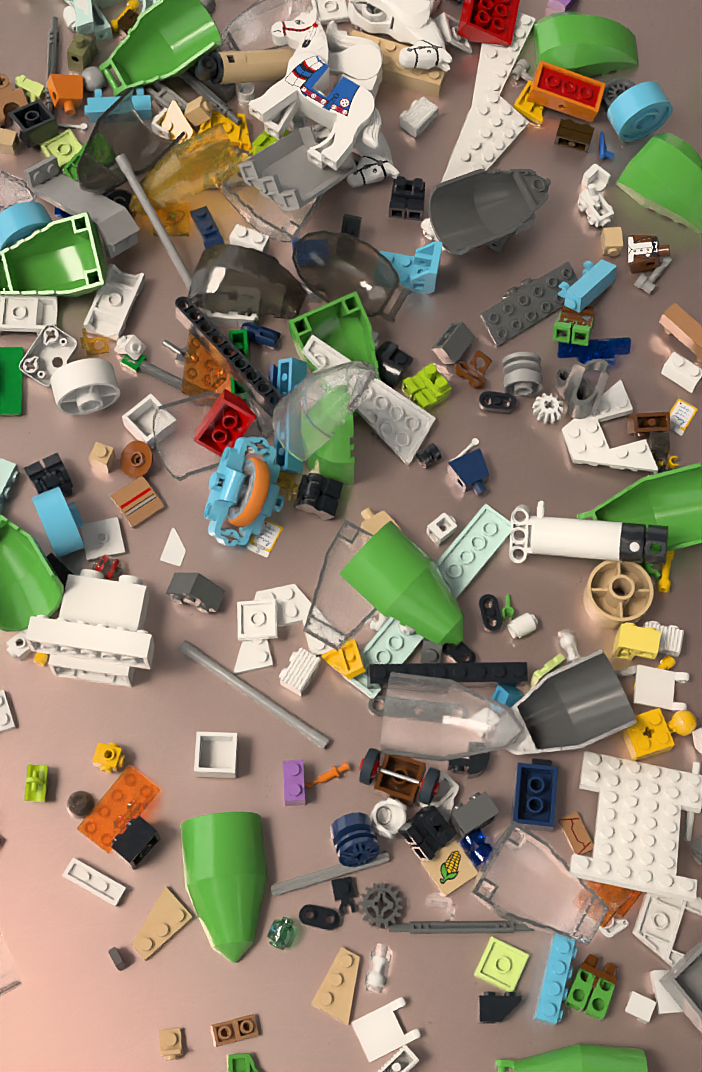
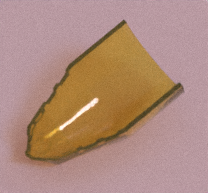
M220 122L172 147L140 181V184L154 210L158 211L167 206L166 203L175 200L177 203L182 200L181 197L190 194V196H194L240 172L238 164L241 161ZM133 190L129 211L134 213V217L136 213L142 214V216L147 215Z

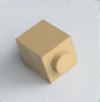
M202 95L187 104L184 116L196 127L211 119L214 107Z
M0 128V153L15 156L20 142L17 131Z
M621 227L603 228L601 234L603 256L614 257L621 255L624 246Z
M98 442L95 443L89 456L91 467L109 473L116 459L114 448Z

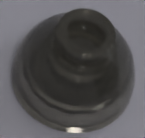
M76 791L67 800V811L76 819L87 818L94 811L95 800L86 791Z

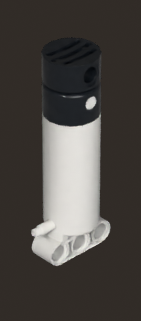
M544 501L538 502L537 516H531V510L526 505L517 506L511 515L509 555L515 563L523 562L528 554L639 563H642L645 557V563L666 564L669 526L648 525L647 528L645 524L544 517ZM517 511H523L526 518L520 519L517 516ZM516 530H522L525 533V537H518ZM653 543H659L661 546H655ZM515 549H521L524 552V556L516 555Z

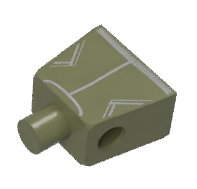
M80 33L74 35L73 41L67 50L69 72L81 75L87 67L91 66L98 53L93 38Z

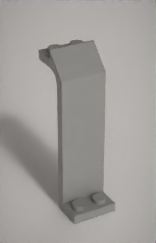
M52 155L24 170L29 192L72 216L85 212L89 213L95 228L102 236L107 257L113 258L139 242L137 231L140 228L128 210L60 173L57 157Z

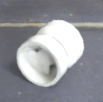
M252 82L239 83L237 86L238 101L240 104L248 106L251 100H255V87Z

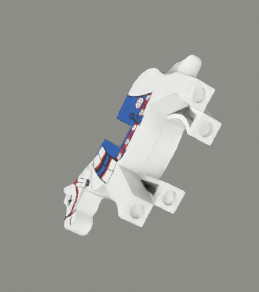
M313 8L309 14L300 13V16L292 21L276 22L271 29L273 42L280 46L288 44L291 48L296 49V51L289 60L286 76L270 87L263 96L251 100L248 104L249 113L264 122L265 132L277 140L281 139L298 109L315 122L331 129L330 135L323 142L310 147L307 151L308 160L321 169L328 165L337 171L353 151L354 144L360 140L371 149L378 150L382 122L380 113L374 106L372 94L367 89L344 76L327 97L323 94L330 86L329 56L325 32L317 20V9Z

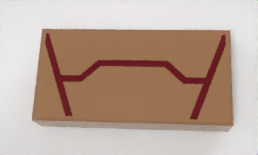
M577 811L558 820L574 854L584 855L593 850V843Z

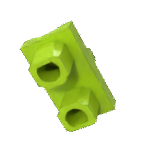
M27 764L25 802H46L48 765Z

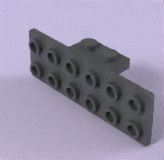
M570 262L563 263L539 279L527 278L523 280L521 286H515L507 290V294L502 297L503 300L480 314L496 346L501 345L564 306L565 297L563 298L558 295V292L562 290V288H559V285L562 282H566L571 287L578 281Z

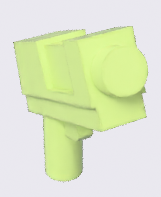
M24 75L15 78V87L22 88L25 96L30 98L29 103L38 99L41 100L46 93V89L42 84L36 81L33 82Z

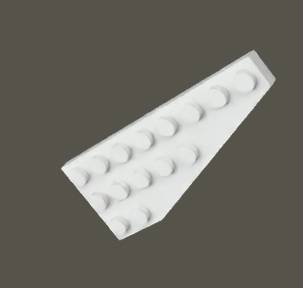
M491 87L468 112L441 183L478 169H485L487 171L528 125L529 121Z

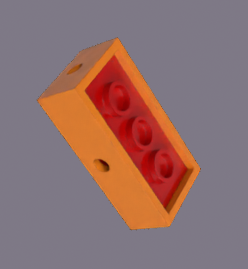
M541 60L535 70L527 100L592 123L599 111L605 83Z

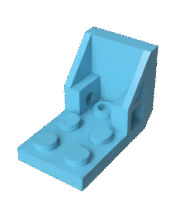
M434 241L416 249L415 256L380 251L374 285L422 294L434 292L443 242Z

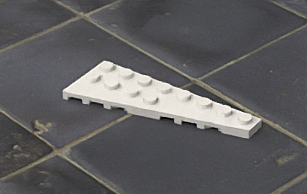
M519 11L517 12L510 46L482 43L471 108L490 87L501 95L536 18Z
M312 335L303 348L302 353L334 387L348 384L349 390L347 392L351 394V406L405 464H410L436 418Z

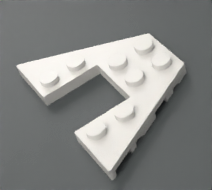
M621 380L601 396L594 416L589 415L584 419L574 418L562 428V435L573 463L577 464L586 463L592 466H598L599 464L610 466V468L631 469L636 472L637 470H644L658 474V468L646 439L609 449L600 427V422L633 413L632 405Z
M295 584L256 592L254 600H277L278 627L303 622L309 650L313 655L320 657L322 654L346 643ZM267 639L242 641L234 675L273 667Z

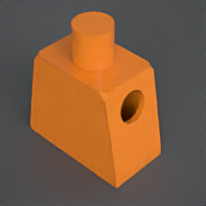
M50 74L46 85L54 107L64 108L65 114L68 116L74 115L76 113L75 109L80 107L83 99V75Z

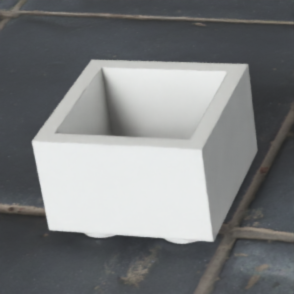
M149 394L122 416L124 426L137 440L145 442L151 449L177 429L176 419L152 394Z
M197 731L194 764L196 777L236 778L237 733Z

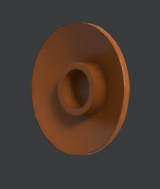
M139 440L127 444L120 457V465L123 472L129 477L139 478L150 470L153 463L151 447Z

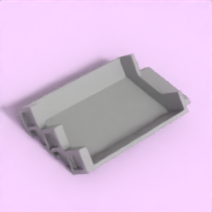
M312 125L295 129L238 164L244 182L249 186L253 185L259 189V193L270 201H276L284 211L302 208L355 172L357 167L352 153L349 154L337 171L328 165L321 169L310 162L307 157V151L310 147L323 142L319 137L316 138Z

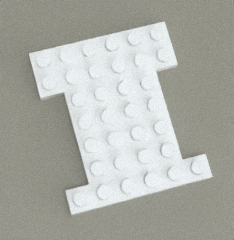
M584 751L579 788L599 792L592 858L572 854L569 876L694 902L696 899L697 880L676 876L681 810L700 813L702 807V775Z

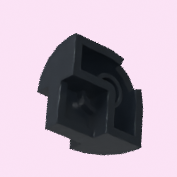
M385 341L375 353L379 367V378L383 383L395 389L402 380L403 374L413 362V357L398 349L399 345Z

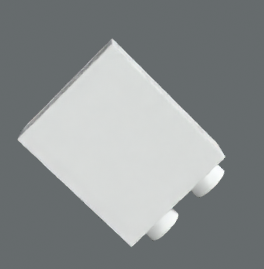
M90 569L81 570L80 576L68 574L59 618H65L73 623L84 621L93 626L104 624L113 629L124 627L132 632L144 629L150 598L147 587L142 585L140 578L121 575L119 581L104 580V575L101 572ZM50 654L48 663L54 676L132 687L136 668Z

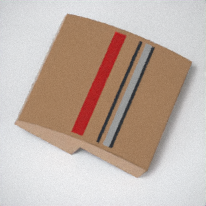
M143 476L135 479L110 496L131 527L164 507Z

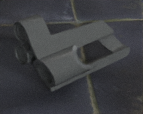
M594 359L585 364L577 361L572 370H558L554 386L562 398L569 403L567 411L571 417L584 419L589 415L594 416L609 377L607 361ZM597 370L601 373L596 388L590 384L591 382L587 377L583 376L586 372Z

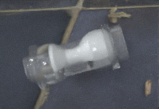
M570 628L558 632L559 637L557 640L567 655L566 665L581 659L582 657L578 654L576 648L577 635L573 632V629Z
M377 944L376 947L371 949L365 979L366 991L382 994L383 989L386 987L392 951L389 950L387 945Z

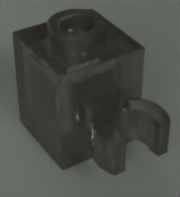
M650 433L647 444L656 466L657 461H660L666 468L668 463L667 456L671 450L669 433Z

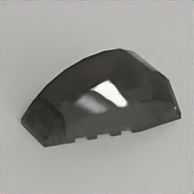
M219 244L203 250L193 273L188 298L199 308L223 314H229V311L238 312V315L255 313L259 317H264V314L274 315V318L294 319L301 312L307 292L300 282L274 259L243 246Z

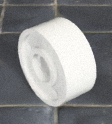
M89 358L71 362L59 368L50 380L58 410L68 415H85L103 410L112 405L120 396V389L113 365L104 359Z

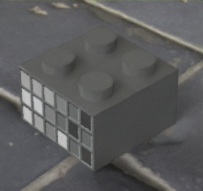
M486 791L482 794L479 792L475 793L469 798L470 801L467 804L463 805L460 803L452 809L453 812L448 822L462 842L494 822L499 814V810Z

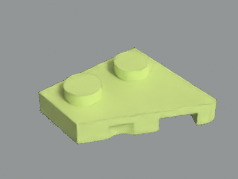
M559 653L547 662L543 669L535 671L529 684L534 687L546 674L563 667L564 656Z

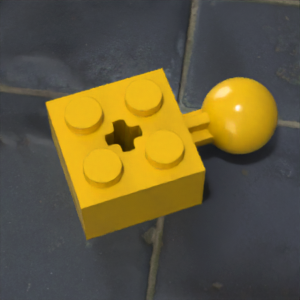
M660 708L636 715L637 724L622 730L621 733L632 761L637 762L670 751L675 745L670 733L676 732L682 736L689 735L696 729L697 720L690 711L680 710L672 716L671 721L665 722Z

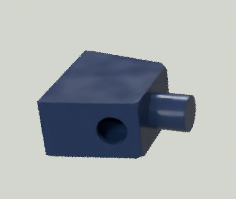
M480 448L448 462L447 472L463 492L474 489L478 497L487 492L484 484L489 480V472Z

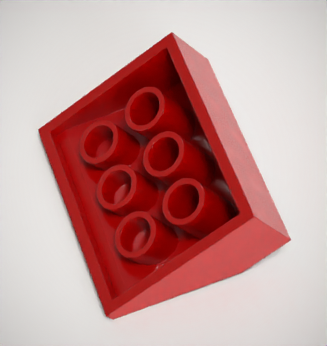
M464 0L457 35L473 42L510 46L520 0Z

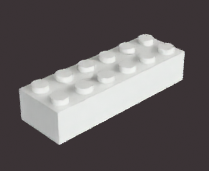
M45 615L30 617L25 638L33 652L151 669L155 649L152 634L144 630L132 632L124 627L113 629L104 624L93 626L84 621L73 623L65 618L49 619Z

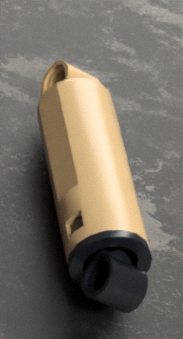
M292 49L211 52L209 56L201 58L195 69V75L198 79L202 81L210 80L213 84L280 81L286 76L289 60L295 52Z

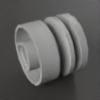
M517 352L507 355L503 359V374L505 375L503 385L505 393H509L514 397H529L542 391L543 381L540 374L542 367L539 355L531 352Z

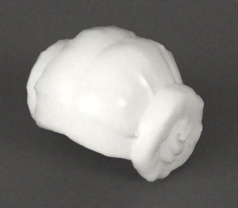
M390 797L387 800L379 801L374 806L370 815L374 832L382 837L393 839L394 835L398 833L397 830L407 820V805L398 799Z

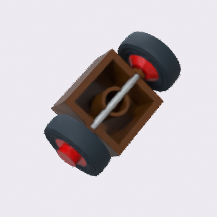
M374 748L368 750L359 767V770H361L359 776L360 783L370 785L374 776L379 774L374 786L376 795L398 799L403 804L414 806L420 789L419 802L426 805L431 804L434 795L438 794L440 783H438L440 770L430 767L424 777L426 763L390 751L386 752L382 766H379L381 751Z

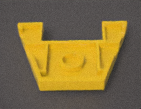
M213 110L211 119L201 124L199 132L193 137L191 145L187 147L186 156L202 158V156H195L194 150L195 148L203 149L204 143L240 147L238 162L241 163L244 156L252 150L245 114L234 113L242 120V124L237 126L219 111Z

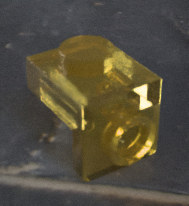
M279 472L276 484L281 486L280 488L288 490V500L291 501L293 495H297L299 485L296 484V477L289 476L285 472Z

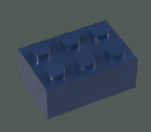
M517 763L514 773L511 828L546 832L553 830L558 767Z

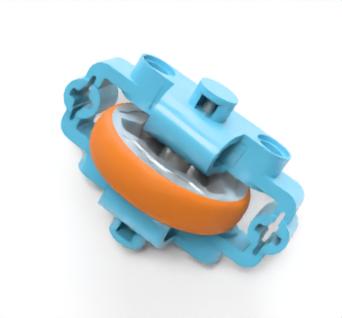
M240 437L236 440L234 448L226 447L217 472H214L209 479L208 486L211 491L204 510V518L210 520L208 533L216 537L218 543L232 547L236 544H247L250 534L258 535L260 533L265 517H270L273 510L278 512L283 507L284 496L278 494L281 486L276 484L280 465L273 463L276 449L268 445V441L263 437ZM251 443H256V444H258V446L263 447V448H258L257 446H255L254 444H251ZM245 451L263 454L262 459L256 457L245 459ZM225 518L230 524L239 527L238 533L233 529L221 528ZM221 534L228 535L229 537L234 538V540L227 539L226 537L221 536Z

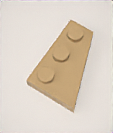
M166 886L131 944L145 961L193 919L192 915Z
M341 947L311 1005L348 1025L360 957Z

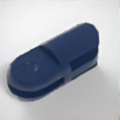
M245 322L240 330L247 329L250 341L271 349H275L281 336L280 332L252 322Z

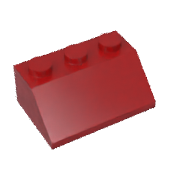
M224 388L196 428L193 441L222 457L226 447L234 448L236 440L245 434L256 419V415L241 397Z

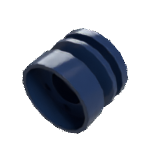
M361 812L346 814L332 823L330 834L335 845L338 860L343 866L358 867L365 865L379 855L380 845L376 834H374L371 818L367 814Z

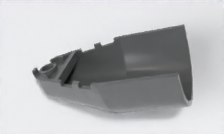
M478 169L436 184L429 195L428 201L431 226L439 242H443L442 246L451 254L463 255L510 236L548 200V189L551 181L549 178L544 179L538 176L536 171L532 169H510L509 171H500V169L485 171V169Z
M600 649L546 674L538 684L532 687L521 700L515 703L500 718L493 741L496 746L516 755L582 749L637 724V720L605 652Z

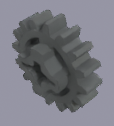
M383 882L380 887L373 883L372 890L366 887L367 894L361 893L360 897L363 901H359L358 906L363 908L359 910V914H365L362 920L363 922L369 920L370 927L375 923L377 924V929H380L381 924H384V927L387 929L388 922L395 924L394 917H401V914L397 911L403 910V906L398 905L402 898L396 897L399 892L398 890L391 891L392 885L384 888ZM378 893L375 899H369L371 895ZM385 893L392 898L393 902H390L385 897ZM380 897H382L383 905L386 907H383L379 915L378 906L375 905H378ZM368 910H372L376 917H372ZM387 912H393L388 918L383 919V915Z

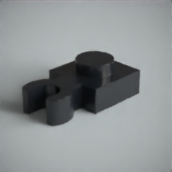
M352 877L331 880L335 902L341 901L339 907L340 915H344L343 908L345 906H349L351 912L354 913L355 906L350 902V899L355 898Z

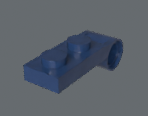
M207 206L190 211L191 218L203 240L207 254L211 255L225 250L224 240Z

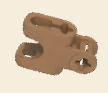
M0 74V127L7 125L5 118L9 112L28 104L22 88L13 89L9 78L5 74Z

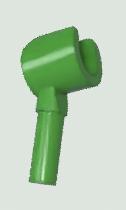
M509 594L506 595V605L502 610L503 621H505V616H511V620L514 619V609L511 607V595Z

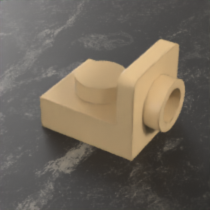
M181 1028L159 1030L160 1056L165 1057V1061L177 1060L178 1055H183Z

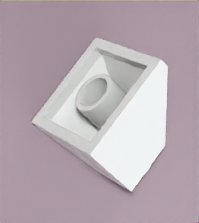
M445 12L434 19L446 45L469 54L472 53L470 40L457 35L459 20Z

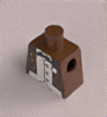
M628 235V265L631 274L657 268L660 266L661 256H670V246H660L657 236Z

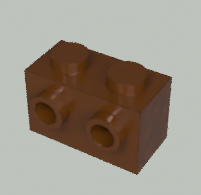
M670 412L633 413L627 415L628 434H634V437H644L645 433H652V436H663V432L671 431Z

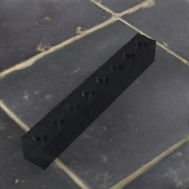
M527 662L369 664L367 668V689L497 687L498 684L522 687L528 682Z

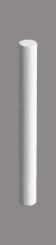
M693 762L692 773L700 775L701 763ZM687 811L683 841L691 842L695 812Z

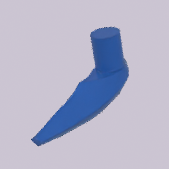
M601 131L599 156L601 159L605 157L612 160L614 153L607 151L604 134Z

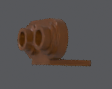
M478 350L469 364L460 360L455 363V374L461 378L465 377L470 381L469 385L475 389L484 387L487 380L483 375L492 360ZM478 357L484 359L485 365L477 369L476 360Z

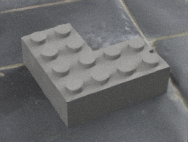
M701 939L659 982L702 1034Z

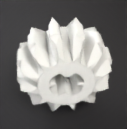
M544 392L542 397L538 396L536 398V402L533 403L532 407L534 409L533 415L538 416L537 421L543 419L545 425L547 421L553 424L555 420L559 421L561 419V415L564 413V408H562L564 403L559 401V396L554 398L553 393L547 396Z

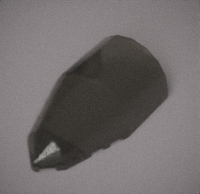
M130 87L97 119L76 168L80 189L95 194H103L128 183V179L115 160L121 154L126 155L137 179L147 175L180 142L186 133L182 131L176 139H166L150 130L141 121L132 103L133 88Z

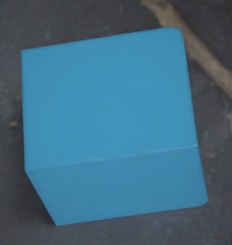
M498 684L490 702L500 711L507 712L525 695L514 686Z

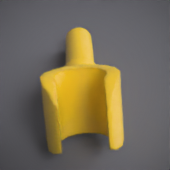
M671 456L668 461L655 462L657 467L664 465V467L667 466L668 469L672 468V470L679 465L672 463L678 459L677 456Z

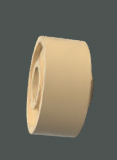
M606 560L592 571L583 591L585 610L594 622L607 629L619 630L621 624H637L642 620L652 603L654 594L653 584L648 573L637 563ZM619 588L624 591L626 596H618L612 589Z

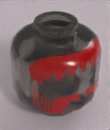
M106 554L98 557L92 570L101 572L104 575V580L111 581L119 579L123 572L121 562Z

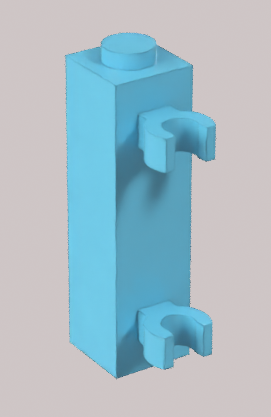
M143 87L136 88L137 96L103 97L102 89H95V98H87L88 105L84 106L85 116L89 117L90 123L152 120L151 96L144 95Z
M602 259L596 265L591 261L583 263V266L586 268L582 271L583 276L571 287L566 282H562L559 285V288H562V290L558 292V295L563 298L565 297L564 306L580 313L615 281L616 265Z

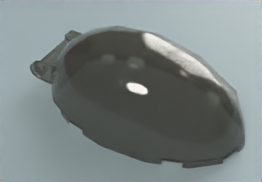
M326 230L307 233L294 243L292 261L296 272L313 294L328 304L356 291L367 317L380 316L391 323L395 322L394 318L406 297L412 291L400 284L399 276L393 265L376 248L348 234L327 232ZM396 290H400L401 293L389 314L384 313Z

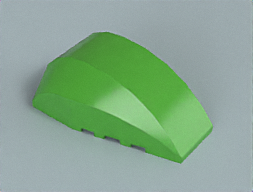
M566 11L545 16L533 24L536 68L542 60L592 78L594 75H606L610 71L616 70L619 72L638 67L639 65L635 35L616 21L604 17Z
M662 132L652 137L628 163L617 180L616 185L641 206L647 209L650 208L656 211V213L662 216L665 215L671 218L672 221L688 226L687 228L702 234V159L694 148L683 139L671 133Z
M88 212L53 221L43 229L33 232L29 237L19 240L15 245L0 251V295L78 297L96 291L106 285L107 266L99 233Z
M356 291L288 321L290 334L299 358L307 362V368L326 391L334 386L302 353L303 348L312 335L381 381L375 355V344L372 338V327ZM351 406L350 412L353 413V416L359 414V413Z

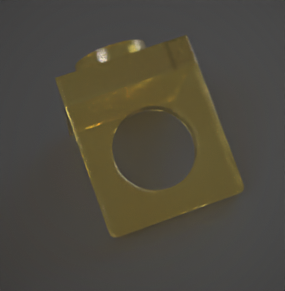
M82 328L83 337H80L82 348L86 349L87 356L109 353L107 338L102 336L88 338L86 328ZM97 341L104 343V347L100 350L94 348V343Z

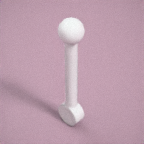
M57 123L58 127L79 128L82 131L88 129L85 123L81 125Z
M477 438L472 439L471 444L456 458L465 455L473 446H478L479 440Z

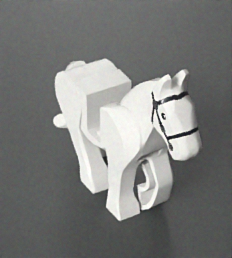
M349 0L347 14L354 25L368 33H386L399 42L413 44L412 47L403 48L399 53V64L402 67L430 69L436 66L446 72L450 71L448 63L452 62V57L446 51L441 31L431 18L442 0ZM359 2H367L382 10V12L371 14L366 10L367 4Z
M331 21L328 24L325 36L328 44L329 75L338 76L333 89L344 76L367 89L375 100L383 76L381 48L372 40L343 34L337 28L336 22ZM300 109L297 110L290 122L293 131L300 127L309 126L306 117H310ZM321 124L312 126L316 138L319 137L323 141L332 131ZM381 131L378 150L371 149L362 140L354 144L352 152L362 157L356 166L357 170L346 177L349 186L353 188L380 182L389 176L396 179L400 175L393 166L390 148Z

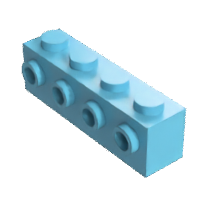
M557 934L551 939L533 1016L534 1021L554 1026L557 1024V1021L560 1022L562 1019L563 1009L560 1006L562 1000H566L568 988L565 987L566 980H570L573 967H570L571 958L575 959L577 953L574 939Z

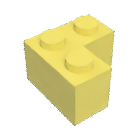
M634 623L621 624L615 635L612 657L631 661L634 656L655 659L658 654L661 631H657L653 627H637Z

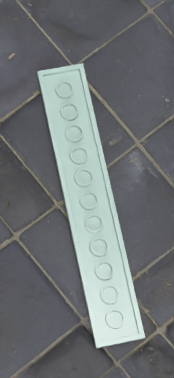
M486 503L436 562L455 600H457L510 535L511 522ZM393 617L387 620L361 652L366 672L348 680L372 699L382 689H367V668L369 664H404L424 638L415 632L409 635L401 633L397 626L399 621Z

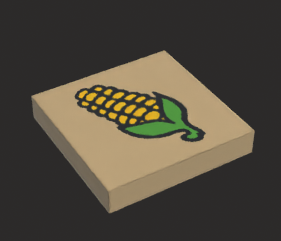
M453 840L437 851L431 861L421 862L444 898L479 874L456 840Z

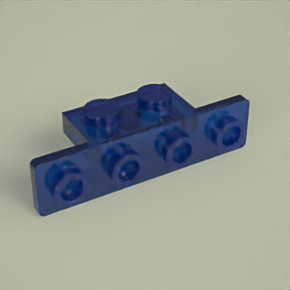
M631 338L590 339L588 346L572 344V340L569 343L559 341L557 357H576V361L582 364L594 359H603L607 361L608 366H615L616 359L614 355L630 353Z

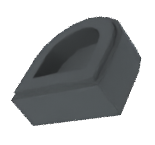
M111 948L108 953L117 969L122 971L127 968L117 948Z

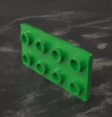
M0 347V416L22 414L23 372L20 370L19 364L23 359V347Z

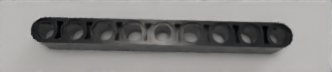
M178 297L175 301V317L269 416H281L284 407V397L188 297Z

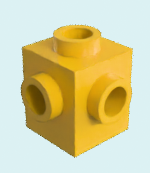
M98 742L92 762L94 766L100 767V770L103 772H118L119 767H123L125 755H123L124 752L120 745L109 742L104 744Z

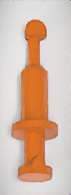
M347 761L343 762L342 766L335 768L333 765V769L319 775L316 780L310 783L309 781L306 782L304 785L310 788L318 782L323 783L335 776L340 778L339 773L347 769L350 771L351 769Z

